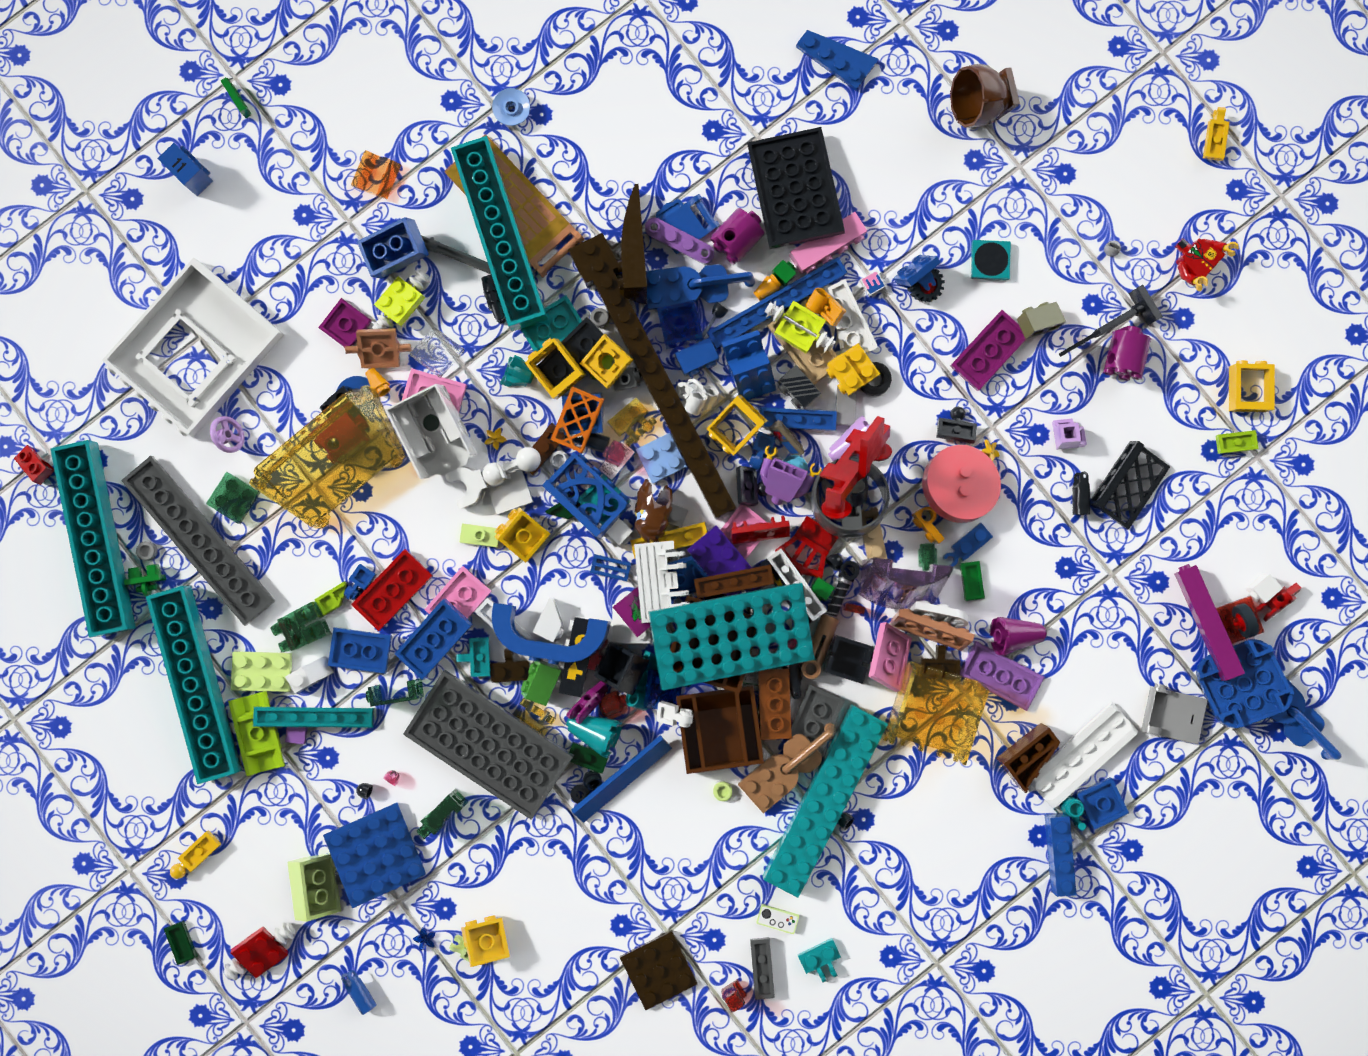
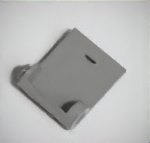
M1155 683L1154 687L1150 686L1141 731L1199 744L1208 700L1166 690L1167 686Z

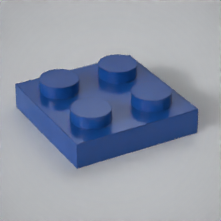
M1111 777L1075 793L1078 800L1082 802L1085 815L1094 830L1129 814Z

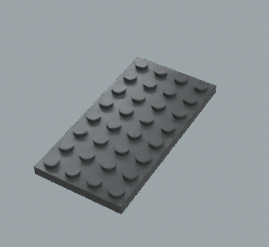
M447 670L442 672L403 733L404 736L530 820L533 819L574 756Z

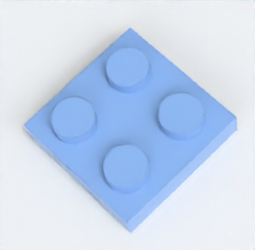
M670 433L635 449L652 484L687 467Z

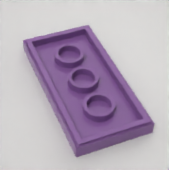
M977 641L974 642L960 669L961 677L1025 711H1028L1045 678L1004 655H997L993 649Z

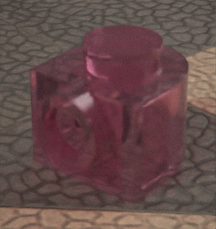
M613 440L610 446H606L603 453L605 462L620 467L627 449L623 448L624 444Z

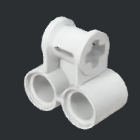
M694 378L689 379L687 382H680L676 386L679 398L686 402L685 410L692 415H699L702 409L706 411L712 410L719 395V391L715 387L710 385L703 386Z

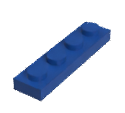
M760 407V414L768 420L763 426L764 428H769L777 420H781L788 429L836 431L837 411Z

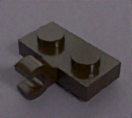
M936 645V658H921V678L960 679L961 660L945 659L946 646Z
M507 648L504 649L505 662L490 663L492 683L528 679L529 661H514V652Z

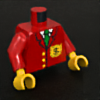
M1182 238L1175 245V248L1182 253L1176 260L1181 279L1191 285H1196L1197 291H1202L1201 284L1208 286L1206 276L1226 255L1224 252L1227 251L1230 257L1236 255L1235 251L1231 249H1239L1238 243L1230 242L1227 244L1220 241L1198 238L1190 245Z

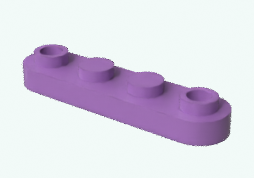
M651 218L646 222L645 231L649 237L701 264H708L714 259L713 248L703 241L658 218ZM656 224L658 228L657 230H652L651 226ZM704 250L708 251V255L706 257H703L701 255L702 251Z

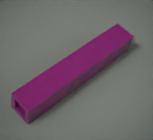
M1190 564L1179 567V572L1174 573L1208 652L1216 664L1221 681H1227L1245 674L1197 565L1191 567Z

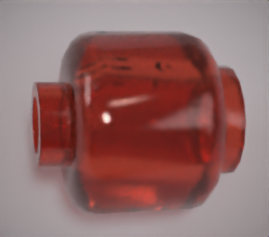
M613 691L604 695L605 697L599 703L603 716L610 719L617 718L628 710L625 700L626 695H622L619 691Z

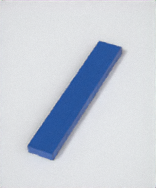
M659 735L572 808L573 814L583 823L668 753L672 749L671 745Z

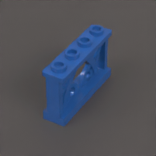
M573 452L542 486L596 538L601 539L622 514L631 507L628 503L630 499L622 491L618 494L614 490L616 486L609 479L606 481L600 476L603 473L595 466L591 468L587 464L589 460L581 453L577 455ZM573 465H580L583 470L582 473L578 474L575 469V479H572L569 473L570 468ZM588 471H589L595 478H588V477H587ZM565 474L568 481L555 487L556 482ZM577 486H596L598 494L597 505L586 503L577 508L575 506L579 500ZM604 486H605L611 493L605 495ZM573 487L575 495L569 498L567 494L572 492L570 488ZM610 499H616L618 501L617 510L613 512L604 510L605 506H614L610 505ZM589 507L596 509V513L593 510H591L592 514L587 515L586 509ZM603 514L611 516L600 528L597 527Z

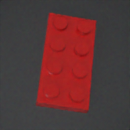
M404 549L351 605L372 626L381 631L433 575L407 549Z

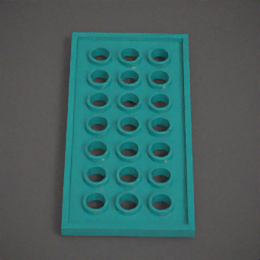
M801 582L648 611L662 690L815 660L803 584ZM784 600L790 602V608L787 611H783L781 608V603ZM768 603L771 605L772 610L769 614L765 615L762 612V607ZM747 607L753 610L750 618H745L743 615V611ZM727 611H732L734 614V618L730 622H726L724 619V614ZM713 615L715 622L710 626L706 625V616ZM690 618H693L696 622L693 629L686 628V621ZM788 619L793 621V627L790 630H786L784 627V623ZM670 622H674L677 626L673 633H668L666 630V626ZM768 623H773L775 626V630L771 634L765 631ZM749 627L756 629V634L753 637H748L746 634ZM731 630H735L737 633V638L734 641H729L727 638ZM712 634L718 636V642L714 645H710L708 642V638ZM692 638L699 640L697 648L692 649L689 647V641ZM794 638L797 642L796 647L789 649L787 643L790 639ZM672 642L680 644L677 652L670 651V644ZM772 642H776L778 645V649L774 653H770L768 649ZM753 646L759 648V653L755 657L750 655V649ZM733 650L740 651L738 660L731 659V652ZM716 653L720 654V663L713 664L711 661L712 656ZM696 657L702 659V665L699 668H694L692 665V661ZM677 661L683 663V669L679 672L673 670V664Z

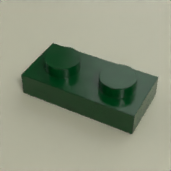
M573 742L569 752L574 756L570 762L603 774L609 757H602L593 749Z

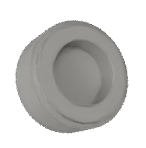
M596 308L591 312L590 320L598 328H603L609 323V314L603 308Z
M141 542L136 548L137 556L145 561L153 560L158 553L157 546L152 542Z

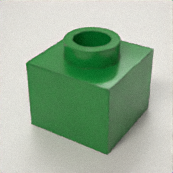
M782 260L772 270L771 274L786 287L795 278L797 272L792 263L789 261L786 263Z
M818 577L810 588L819 601L825 602L835 587Z

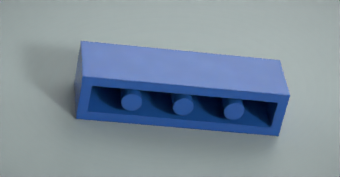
M1064 813L1044 814L1051 892L1057 897L1076 896L1070 816Z

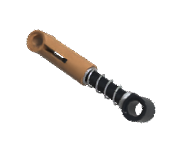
M854 561L843 562L838 570L837 587L834 588L835 592L831 596L832 600L828 604V610L825 614L821 615L812 638L814 656L819 643L822 642L816 659L802 662L800 666L802 675L808 679H815L821 673V667L840 621L837 616L840 615L839 611L843 607L842 603L847 598L845 595L847 590H850L849 586L852 585V582L854 583L855 578L860 573V568ZM847 565H851L854 569V573L851 576L846 575L844 572ZM808 664L815 665L816 669L813 674H807L805 669Z

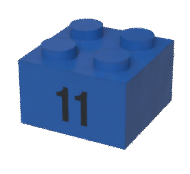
M173 143L157 158L197 197L213 182L209 177L210 171L183 145L178 147Z

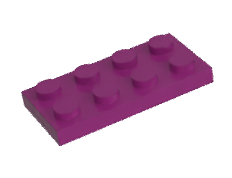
M1001 310L955 359L950 367L976 391H979L1026 340L1019 324L1004 310Z

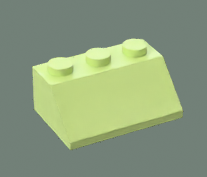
M330 853L303 857L287 862L295 920L308 922L341 912L339 889L335 880L336 867Z

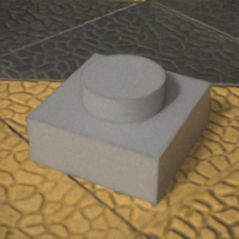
M672 504L673 509L668 522L682 528L689 510Z

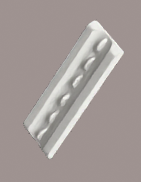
M1111 702L1053 754L1047 763H1044L1039 771L1040 774L1037 778H1034L1031 785L1051 808L1057 807L1137 735L1138 730Z

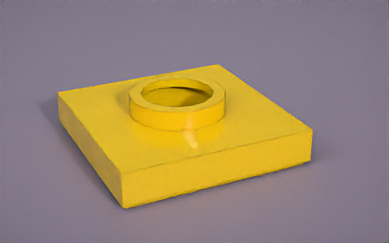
M604 334L580 364L601 384L610 389L634 359ZM606 355H611L615 360L610 369H606L602 365V359Z

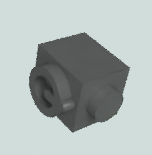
M636 367L626 369L613 384L614 391L639 387L640 382H642L639 370L637 371Z

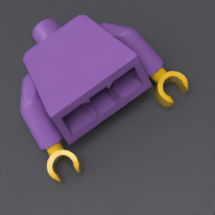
M767 446L765 448L767 457L763 460L760 475L763 484L766 486L765 492L772 496V503L781 505L783 501L791 502L793 498H799L806 494L815 481V475L820 473L821 467L818 472H813L812 467L815 463L811 464L810 474L807 475L808 471L775 457L772 460V457L778 453V449L775 447L774 453L770 454V446Z

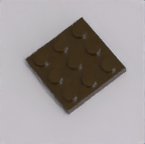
M672 930L620 955V960L645 1011L698 984Z

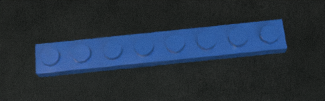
M836 257L707 332V335L717 350L722 347V342L739 337L772 318V316L766 318L767 313L764 312L770 302L774 304L776 301V306L781 307L784 305V310L790 307L793 300L797 303L812 295L815 288H824L847 275L848 272L839 257Z

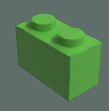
M540 660V662L535 661L530 665L528 679L521 686V694L527 700L546 706L561 670L554 664Z

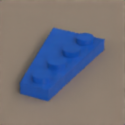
M806 30L796 44L798 50L855 91L879 60L876 57L810 30Z

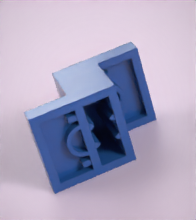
M758 330L722 342L728 369L735 383L738 395L741 394L748 401L777 390L771 363L763 349Z

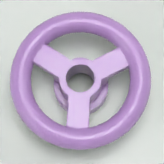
M221 416L216 418L210 426L211 439L218 449L226 453H235L242 448L245 440L244 432L236 420L228 416ZM221 423L222 429L216 431L217 425ZM228 423L235 427L238 436L229 429ZM230 441H234L237 443V445L234 447L224 446Z

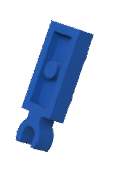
M980 522L951 546L954 551L946 553L943 559L945 560L949 556L952 557L953 562L949 566L954 567L958 563L959 558L965 561L991 540L993 536Z

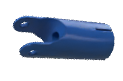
M350 970L342 975L341 980L361 1015L366 1014L377 1006L365 984L354 970Z

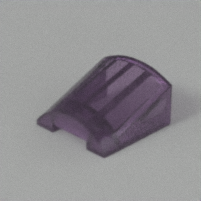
M864 559L862 560L859 595L876 605L897 610L910 609L919 600H925L933 604L949 579L953 566L930 564L929 572L892 568L893 560Z

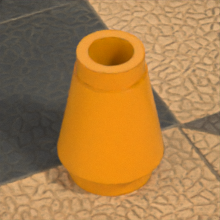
M773 274L767 275L753 293L761 301L779 291L778 288L782 285Z
M371 368L365 373L373 394L377 395V397H383L390 392V383L375 368Z

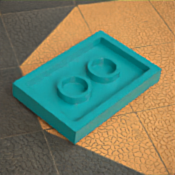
M567 295L545 307L548 320L521 329L533 351L537 350L538 352L543 347L542 344L549 338H556L562 342L582 322Z

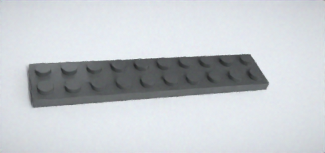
M150 455L121 480L244 626H247L276 601L154 456Z

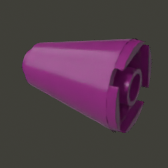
M997 617L990 624V636H993L994 639L991 645L997 655H1007L1042 643L1047 636L1046 628L1041 623Z

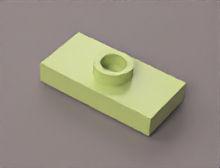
M462 523L460 543L498 547L499 541L494 537L496 535V528Z

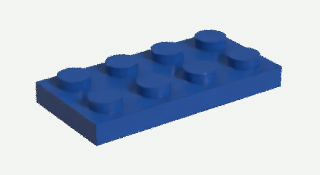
M444 598L394 654L423 680L473 624Z

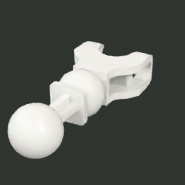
M525 447L517 453L516 459L507 463L504 461L489 463L484 469L476 471L472 468L460 467L446 474V479L448 482L462 481L466 485L467 491L465 495L457 500L458 508L465 509L480 503L487 489L492 486H499L505 480L511 479V473L520 469L526 472L536 470L540 465L541 457L536 449Z

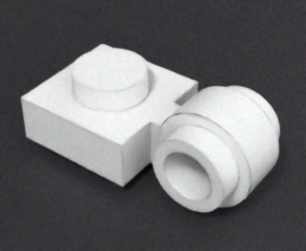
M661 701L658 702L656 721L671 726L677 725V722H679L678 725L681 727H690V724L693 723V714L690 709H680V712H678V705Z

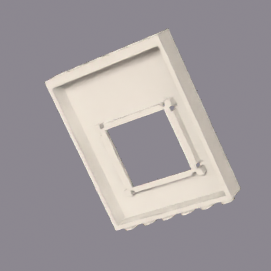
M193 257L105 355L102 361L106 364L105 368L114 375L117 373L121 377L119 380L127 387L132 386L135 389L134 393L139 398L148 400L149 407L156 412L159 410L164 414L162 418L170 424L174 423L178 427L176 430L185 437L187 435L195 437L285 334L202 262ZM180 319L224 356L190 396L146 359Z

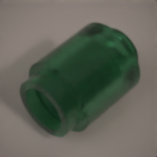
M919 544L918 568H922V571H934V567H938L935 544Z

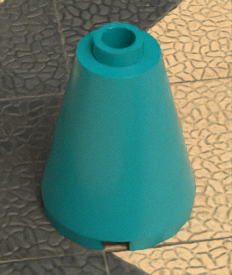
M577 715L572 719L568 718L566 726H568L570 733L602 757L607 758L612 752H609L610 747L615 748L622 730V727L619 725L622 722L588 715L581 724L575 722Z

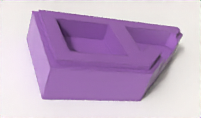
M287 727L285 742L306 744L308 727Z

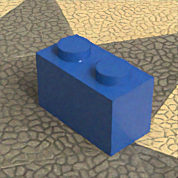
M710 337L675 353V358L684 377L688 375L689 377L696 376L700 373L699 370L705 367L711 369L719 361V356Z

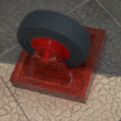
M1251 596L1216 607L1232 644L1264 633Z

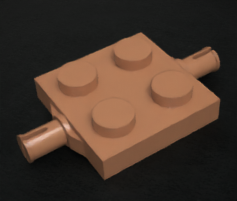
M396 328L357 330L356 346H345L346 354L357 353L361 368L400 367V352H411L412 350L411 343L399 344Z

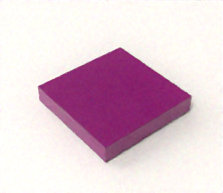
M340 298L318 328L345 348V346H354L357 343L356 331L367 329L372 320Z

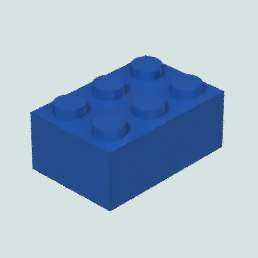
M403 217L356 241L369 274L374 278L382 279L429 255L416 221L407 217Z

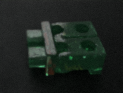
M310 602L277 619V623L270 627L274 636L283 633L286 639L278 643L281 652L296 651L332 635L326 620L321 619L324 616L316 602Z
M455 788L433 811L420 821L423 825L417 830V833L423 839L431 833L435 835L450 818L451 812L454 810L458 813L469 801Z

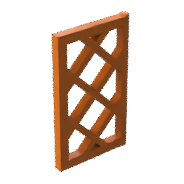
M572 386L550 440L583 453L604 399ZM574 392L581 394L583 401L572 404L571 399ZM590 400L599 402L594 412H591L587 403ZM584 403L588 414L578 418L574 407ZM571 409L575 419L565 423L563 418L566 411ZM590 416V426L588 430L584 431L580 420ZM577 422L581 432L570 436L567 425ZM562 427L568 437L563 440L556 438L559 429ZM582 435L584 440L580 448L574 445L572 439Z

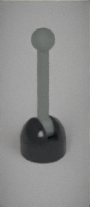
M716 302L712 308L713 318L695 342L702 341L715 320L723 318L729 310Z

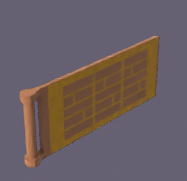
M488 137L529 263L544 278L547 275L546 272L569 252L568 249L576 246L578 243H582L585 239ZM454 162L444 172L465 194L456 163ZM570 233L573 235V238L542 267L537 264Z

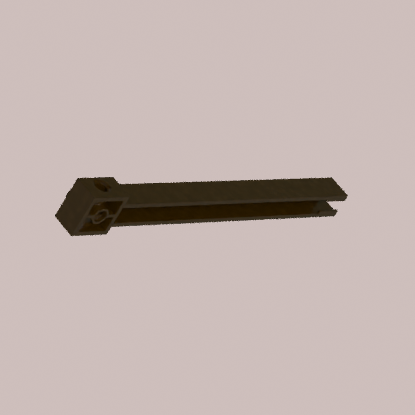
M603 233L568 249L586 287L595 286L631 358L634 359L633 362L637 370H639L712 515L717 519L721 515L735 510L736 506L631 303L628 298L624 297L623 290L619 289V280L616 276L619 273L618 262Z

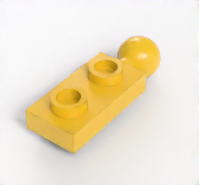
M209 830L206 831L178 857L181 864L177 863L171 867V877L181 879L185 876L186 869L189 872L194 871L221 843Z

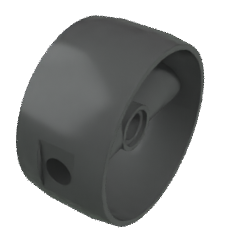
M871 464L868 476L877 484L882 495L883 506L881 514L865 526H862L861 506L852 507L850 515L841 519L842 526L831 522L822 513L817 503L816 489L824 477H820V473L817 475L811 491V509L819 525L828 533L841 538H857L868 534L881 523L889 506L890 493L886 478L874 464Z

